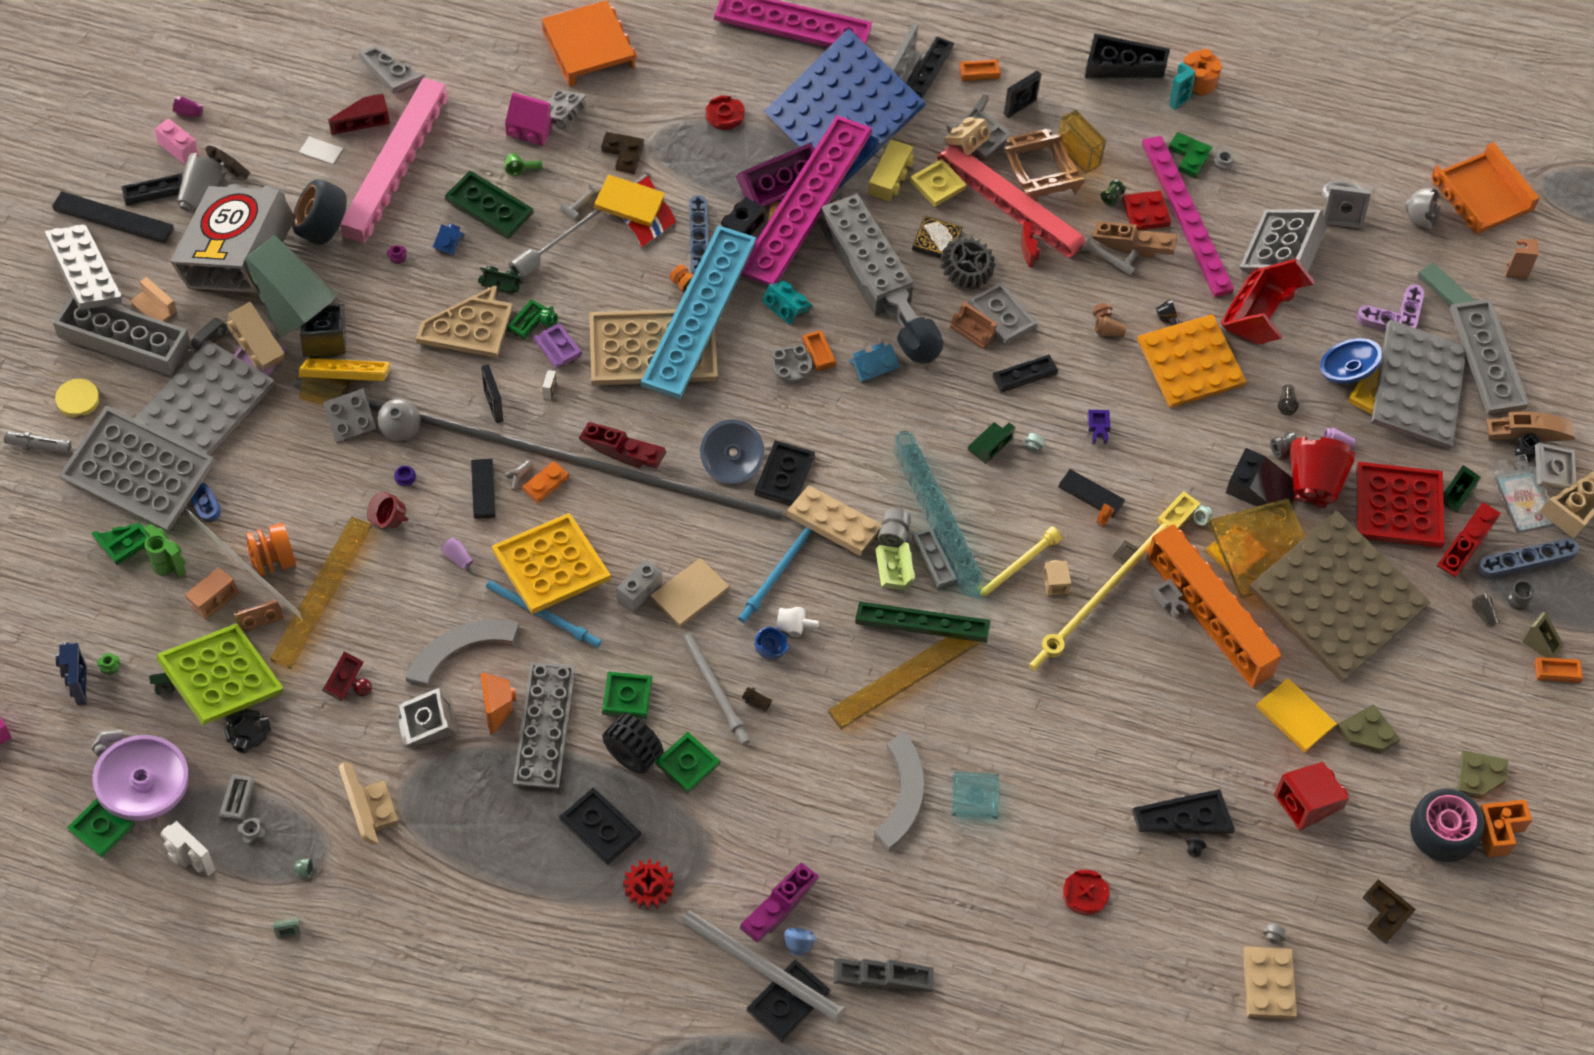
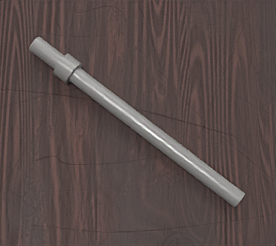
M690 633L684 635L683 639L724 711L731 731L736 733L743 746L747 745L750 740L743 729V722L734 713Z

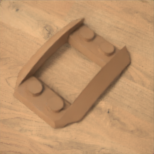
M1043 129L1008 138L1005 153L1013 173L1028 196L1037 203L1038 196H1047L1051 193L1064 192L1068 189H1071L1076 194L1083 185L1084 178L1078 175V170L1067 154L1061 135L1054 136L1052 131ZM1050 146L1060 173L1030 180L1019 161L1017 153L1022 154L1030 150L1043 149Z

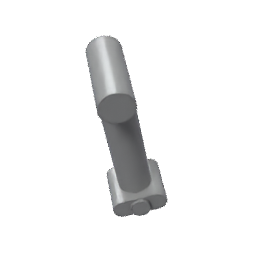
M591 183L589 191L572 206H569L567 203L562 204L561 210L577 221L581 216L577 211L592 198L598 197L601 190Z

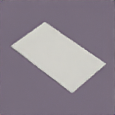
M309 136L299 152L333 164L343 148Z

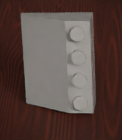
M1265 209L1242 260L1240 270L1252 273L1259 268L1297 259L1308 272L1327 229L1322 211Z

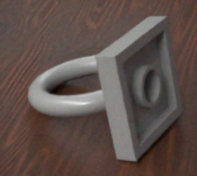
M1332 181L1325 184L1321 193L1326 200L1323 214L1326 224L1362 229L1371 190H1366L1357 184L1347 181Z

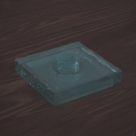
M953 771L952 816L998 819L999 774Z

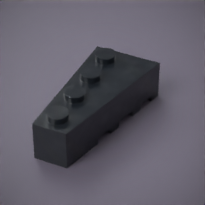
M1094 33L1084 78H1164L1170 49Z

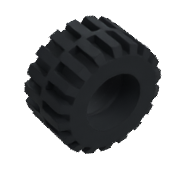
M623 713L602 735V740L609 753L625 768L638 774L646 773L664 753L662 743L654 731L643 721L630 714Z

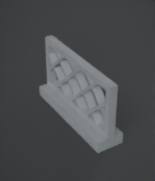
M914 22L889 67L906 84H908L922 57V52L916 51L919 24Z

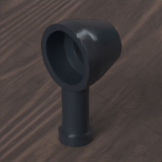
M1168 300L1156 308L1159 320L1170 321L1171 326L1179 324L1172 300Z

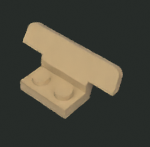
M343 762L339 765V770L360 835L365 842L371 845L378 844L375 831L399 824L385 780L362 787L359 784L353 764Z

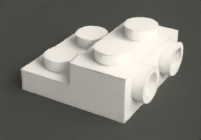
M177 821L162 830L161 837L165 840L163 845L169 851L168 857L175 864L181 863L185 868L191 864L197 872L203 871L207 876L215 871L208 850Z

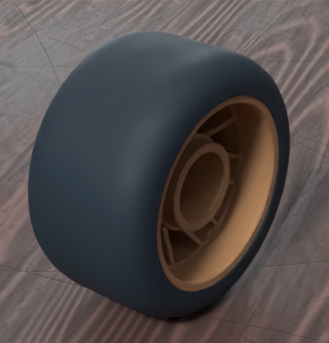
M322 179L311 181L301 193L293 212L295 215V220L292 224L294 233L315 244L327 243L337 232L345 214L347 196L344 190Z

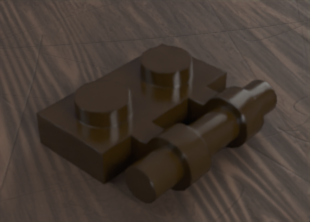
M211 145L205 148L207 156L227 169L233 176L238 178L240 175L247 179L250 175V172L221 149Z

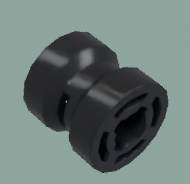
M1532 433L1524 434L1515 449L1516 457L1523 462L1533 461L1536 457L1535 445L1541 443L1540 438Z

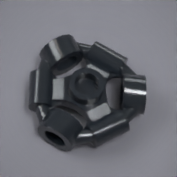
M246 708L245 711L235 712L226 716L225 719L227 722L226 727H224L226 740L233 745L232 748L240 753H247L248 749L252 747L257 748L267 739L266 735L271 731L268 716L261 715L260 711ZM243 717L245 718V720L239 726L234 727L241 722ZM260 720L261 732L255 729V721Z

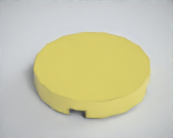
M73 379L59 387L56 392L55 401L59 411L65 416L78 418L77 416L89 415L96 409L99 404V393L91 381Z

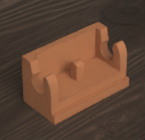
M1536 238L1533 240L1519 239L1517 241V244H1523L1526 248L1515 249L1512 260L1507 263L1509 267L1505 271V277L1528 279L1538 257V239Z
M963 302L960 312L954 313L950 328L981 349H984L995 337L998 323L966 302Z
M218 567L184 594V596L192 603L190 607L204 620H207L238 595L239 590L234 579Z

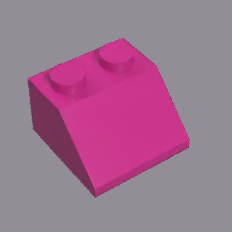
M513 92L505 120L506 135L543 146L552 129L550 103Z

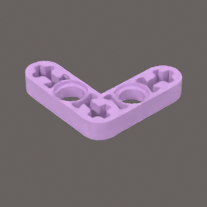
M1418 285L1408 286L1403 297L1400 314L1364 305L1358 310L1356 319L1363 326L1386 331L1387 324L1382 322V318H1388L1405 324L1407 320L1410 321L1409 326L1416 328L1424 298V290ZM1412 293L1416 294L1415 301L1411 300ZM1405 308H1413L1416 313L1410 314Z

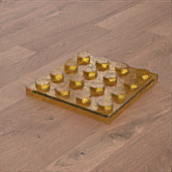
M1289 499L1211 518L1208 522L1240 598L1254 595L1248 589L1250 584L1305 538Z

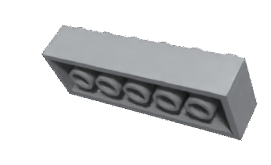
M72 294L53 322L57 336L60 339L169 376L173 375L191 345L187 329L116 305L80 310Z

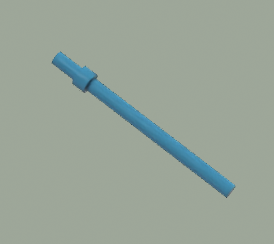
M807 527L803 530L755 596L750 597L746 603V608L738 617L741 623H746L752 613L757 612L763 598L811 536L813 530Z
M491 580L487 582L486 588L529 611L521 596ZM545 609L534 613L573 635V638L580 642L585 641L596 648H599L602 640L589 634L585 628L581 626L576 627Z

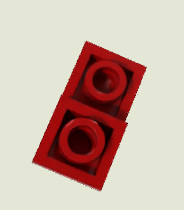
M1024 221L1021 247L1027 265L1033 268L1034 260H1039L1040 248H1036L1037 239H1033L1034 231H1031L1032 222Z

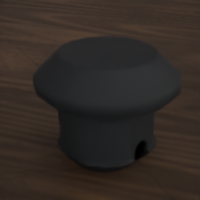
M1191 837L1186 840L1188 845L1187 852L1190 856L1194 853V857H1199L1202 849L1206 848V843L1201 838Z

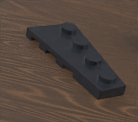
M1220 789L1138 806L1132 810L1139 832L1234 833L1235 831Z

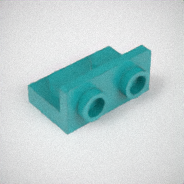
M1183 62L1178 64L1177 75L1172 81L1173 86L1169 106L1173 110H1176L1191 99L1196 72Z

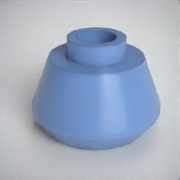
M788 928L784 932L786 948L790 949V953L803 956L804 952L810 951L816 941L814 933L809 930Z

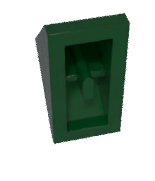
M1462 465L1443 493L1444 504L1458 512L1474 493L1481 476L1465 465Z

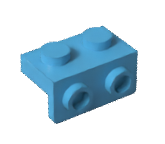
M884 343L872 346L873 351L866 353L865 349L853 353L854 358L849 359V362L854 364L860 382L900 367L892 344L885 346Z

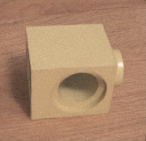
M1052 560L1045 562L1043 578L1047 596L1069 594L1071 580L1067 561Z

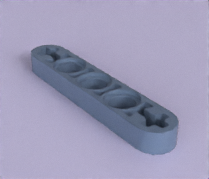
M695 195L689 201L691 273L693 274L703 257L696 256L694 253L696 251H703L705 253L709 245L707 199L702 195ZM696 204H700V211H696ZM697 218L704 220L702 224H696L693 221ZM700 234L703 235L705 238L702 240H696L694 236Z
M1567 538L1482 558L1477 570L1482 577L1488 579L1572 560L1576 556L1579 546L1576 541ZM1548 550L1552 552L1553 557L1548 558L1544 556L1542 551ZM1523 555H1530L1534 561H1525ZM1504 559H1509V560H1511V561L1513 562L1514 566H1512V567L1506 566V565L1503 563V560H1504ZM1485 565H1487L1488 567H1493L1492 570H1490L1489 568H1485Z

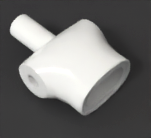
M804 608L779 609L776 626L778 630L797 638L801 637L804 628L818 630L819 621L806 619V610Z

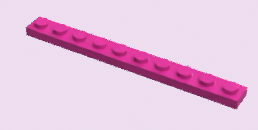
M1162 136L1143 139L1142 146L1213 296L1218 297L1233 293L1234 287Z

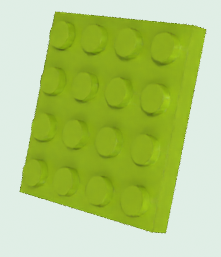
M237 623L158 653L156 657L157 662L202 726L283 693V686Z

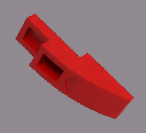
M1482 502L1462 532L1458 534L1439 561L1437 567L1456 578L1487 537L1501 513Z

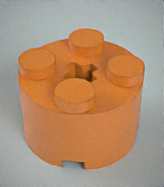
M1205 48L1186 55L1183 63L1196 72L1192 92H1196L1201 96L1212 93L1218 84L1222 69L1220 60L1209 49Z

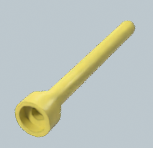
M1050 527L1044 532L1043 539L983 587L980 594L984 597L988 596L1047 546H1056L1062 541L1061 533L1055 527Z

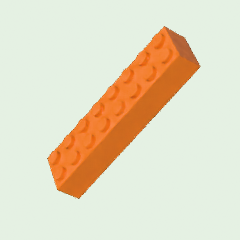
M1173 524L1153 535L1146 558L1165 581L1172 580L1183 594L1181 601L1187 603L1188 610L1253 689L1273 677L1282 656L1279 648L1272 644L1267 638L1265 631L1257 626L1253 621L1252 615L1243 609L1238 598L1231 594L1226 588L1224 581L1216 576L1211 565L1202 559L1197 548L1188 542L1184 532Z

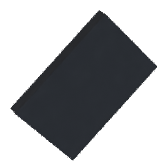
M775 440L754 495L791 506L801 494L815 458V452Z
M594 787L559 816L560 821L606 865L610 864L641 836V832Z
M796 959L783 970L824 997L830 993V989ZM773 981L746 1008V1011L782 1043L815 1008Z

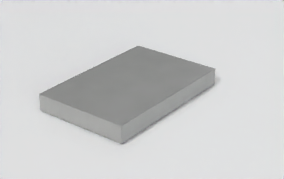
M1002 282L968 300L970 306L998 323L995 337L1003 346L1037 328L1038 324Z

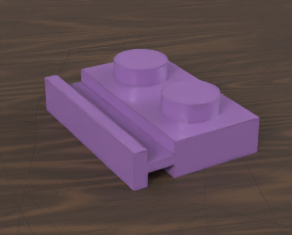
M560 323L542 331V334L538 336L534 335L535 343L555 370L562 364L566 365L582 357L581 350Z

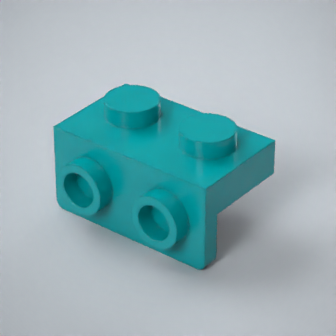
M785 281L770 284L762 298V302L789 325L793 324L797 315L809 312L812 304L807 301L804 295L799 294Z

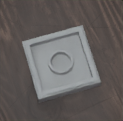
M1543 443L1535 445L1537 485L1564 490L1576 483L1574 450Z

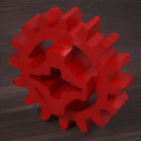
M648 859L647 864H643L639 860L638 867L631 865V873L626 872V880L623 881V888H626L624 895L625 897L630 896L629 903L637 902L638 909L642 905H646L648 911L651 905L659 909V902L666 905L667 897H672L673 891L671 889H674V881H671L673 880V874L667 873L668 866L666 865L661 868L660 861H657L654 865L651 859ZM648 879H650L651 883L649 891L647 890L646 886L648 883Z

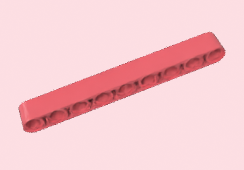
M949 145L938 154V161L943 159L968 186L1022 225L1024 221L1032 222L1031 231H1034L1035 235L1064 256L1071 258L1082 249L1086 241L1079 232L973 155H965L963 148L959 145Z

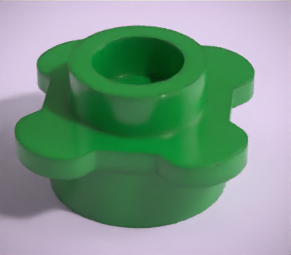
M549 306L548 310H543L540 316L541 325L547 326V329L558 322V314L554 312L553 306Z

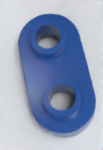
M201 483L191 501L203 521L213 522L219 518L221 507L210 487L205 483Z

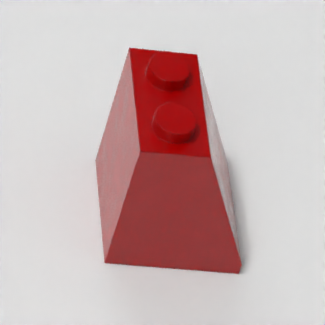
M1323 761L1283 774L1274 793V796L1299 831L1345 808L1349 800L1347 790L1338 783L1332 769L1327 767Z

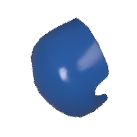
M770 626L763 628L755 636V649L764 659H779L789 649L787 635L781 633L777 628Z

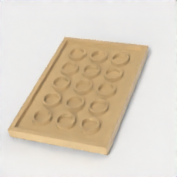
M677 309L589 312L591 385L641 384V380ZM715 329L689 382L718 381Z

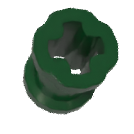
M1112 180L1109 188L1101 193V200L1106 205L1114 206L1117 203V198L1126 192V187L1121 181Z

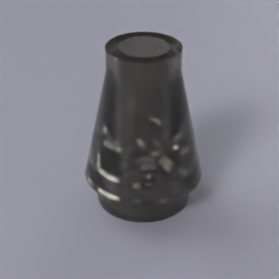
M1287 384L1282 387L1278 409L1283 415L1289 416L1296 413L1299 404L1294 386Z
M1485 593L1471 600L1473 610L1483 620L1487 628L1499 623L1492 597Z

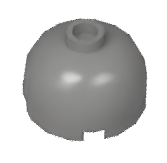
M1423 188L1416 191L1412 195L1411 200H1407L1406 211H1408L1409 218L1414 224L1428 229L1433 228L1431 224L1434 226L1437 224L1441 205L1437 204L1438 198L1441 199L1440 190Z
M405 399L389 400L378 412L377 421L379 429L385 438L392 442L409 441L420 430V413L414 404Z

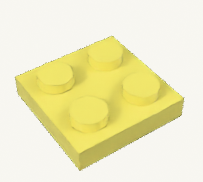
M943 159L910 178V182L934 207L966 190L967 185Z

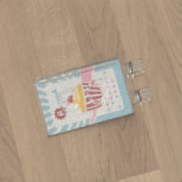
M1525 454L1517 455V461H1513L1514 471L1509 470L1506 458L1498 459L1496 461L1497 465L1493 466L1496 474L1494 480L1516 533L1520 534L1556 526L1539 513L1549 500L1545 487L1537 485L1536 466L1529 467Z

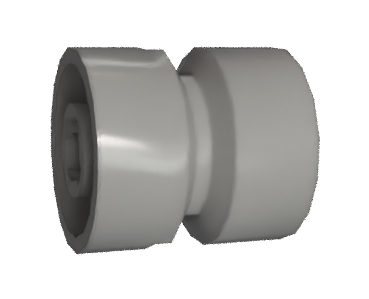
M897 508L887 509L884 513L882 527L878 535L879 543L883 546L899 548L906 542L907 532L909 531L912 519L910 514Z

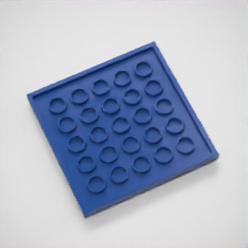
M848 29L764 112L798 147L812 142L815 149L836 115L871 127L872 134L838 186L841 188L927 104Z

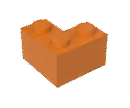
M1526 799L1481 804L1480 809L1485 822L1481 840L1487 858L1509 855L1516 845L1513 833L1525 832L1530 825L1532 817Z

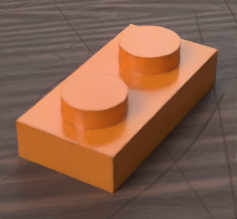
M553 461L523 486V491L538 504L569 479V473Z

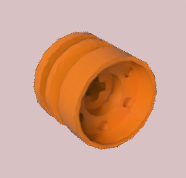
M283 522L269 526L270 537L265 538L262 531L258 529L259 540L255 541L252 532L246 533L247 550L252 566L261 577L265 576L263 566L266 565L269 568L270 574H274L273 563L278 562L282 571L297 566Z

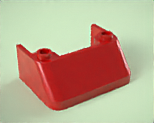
M1297 259L1259 268L1248 276L1222 318L1221 325L1226 331L1256 345L1280 340L1283 336L1270 321V318L1279 303L1293 300L1299 288L1314 285L1315 281Z

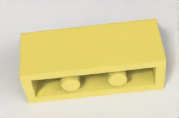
M890 140L869 181L868 195L888 202L892 200L894 195L897 196L900 182L905 180L908 172L907 168L908 166L911 167L914 162L915 156L912 155L913 146Z

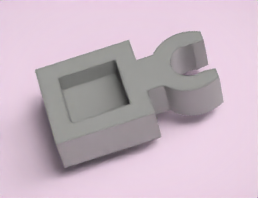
M1171 579L1152 588L1151 593L1163 609L1168 606L1171 608V615L1177 619L1180 613L1177 609H1182L1185 614L1188 612L1189 607L1187 603L1180 601L1183 594Z

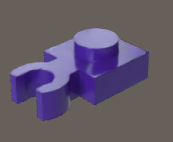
M1088 409V432H1093L1092 443L1096 444L1097 438L1101 437L1104 440V444H1107L1109 438L1107 432H1110L1111 428L1109 410Z

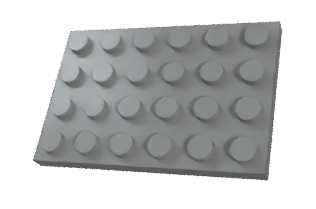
M1390 320L1386 327L1382 352L1383 359L1380 364L1371 423L1450 450L1454 442L1466 357L1463 345Z
M208 340L138 414L135 420L211 456L274 387L275 381Z
M105 406L58 476L61 480L162 530L170 532L216 460L208 454Z

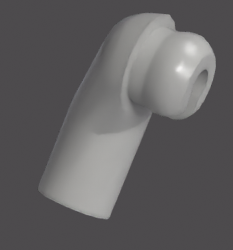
M121 729L100 733L92 744L93 753L100 757L107 750L110 742L122 740Z

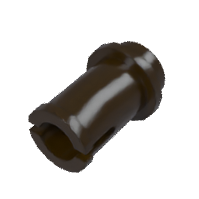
M748 687L742 699L745 700L746 704L750 703L766 712L772 703V699L755 691L756 688L753 687L751 689Z

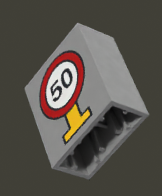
M230 184L228 187L208 186L170 260L187 288L259 293V287L254 283L244 258L273 236H276L282 243L284 242L295 220V215L285 200V194L280 189L273 186H265L263 189L244 188L237 184Z

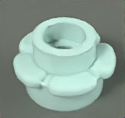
M1029 433L1028 437L1024 439L1027 444L1026 447L1032 451L1044 448L1043 443L1045 439L1040 435Z
M1200 505L1193 513V520L1200 526L1210 525L1213 522V512L1209 507Z

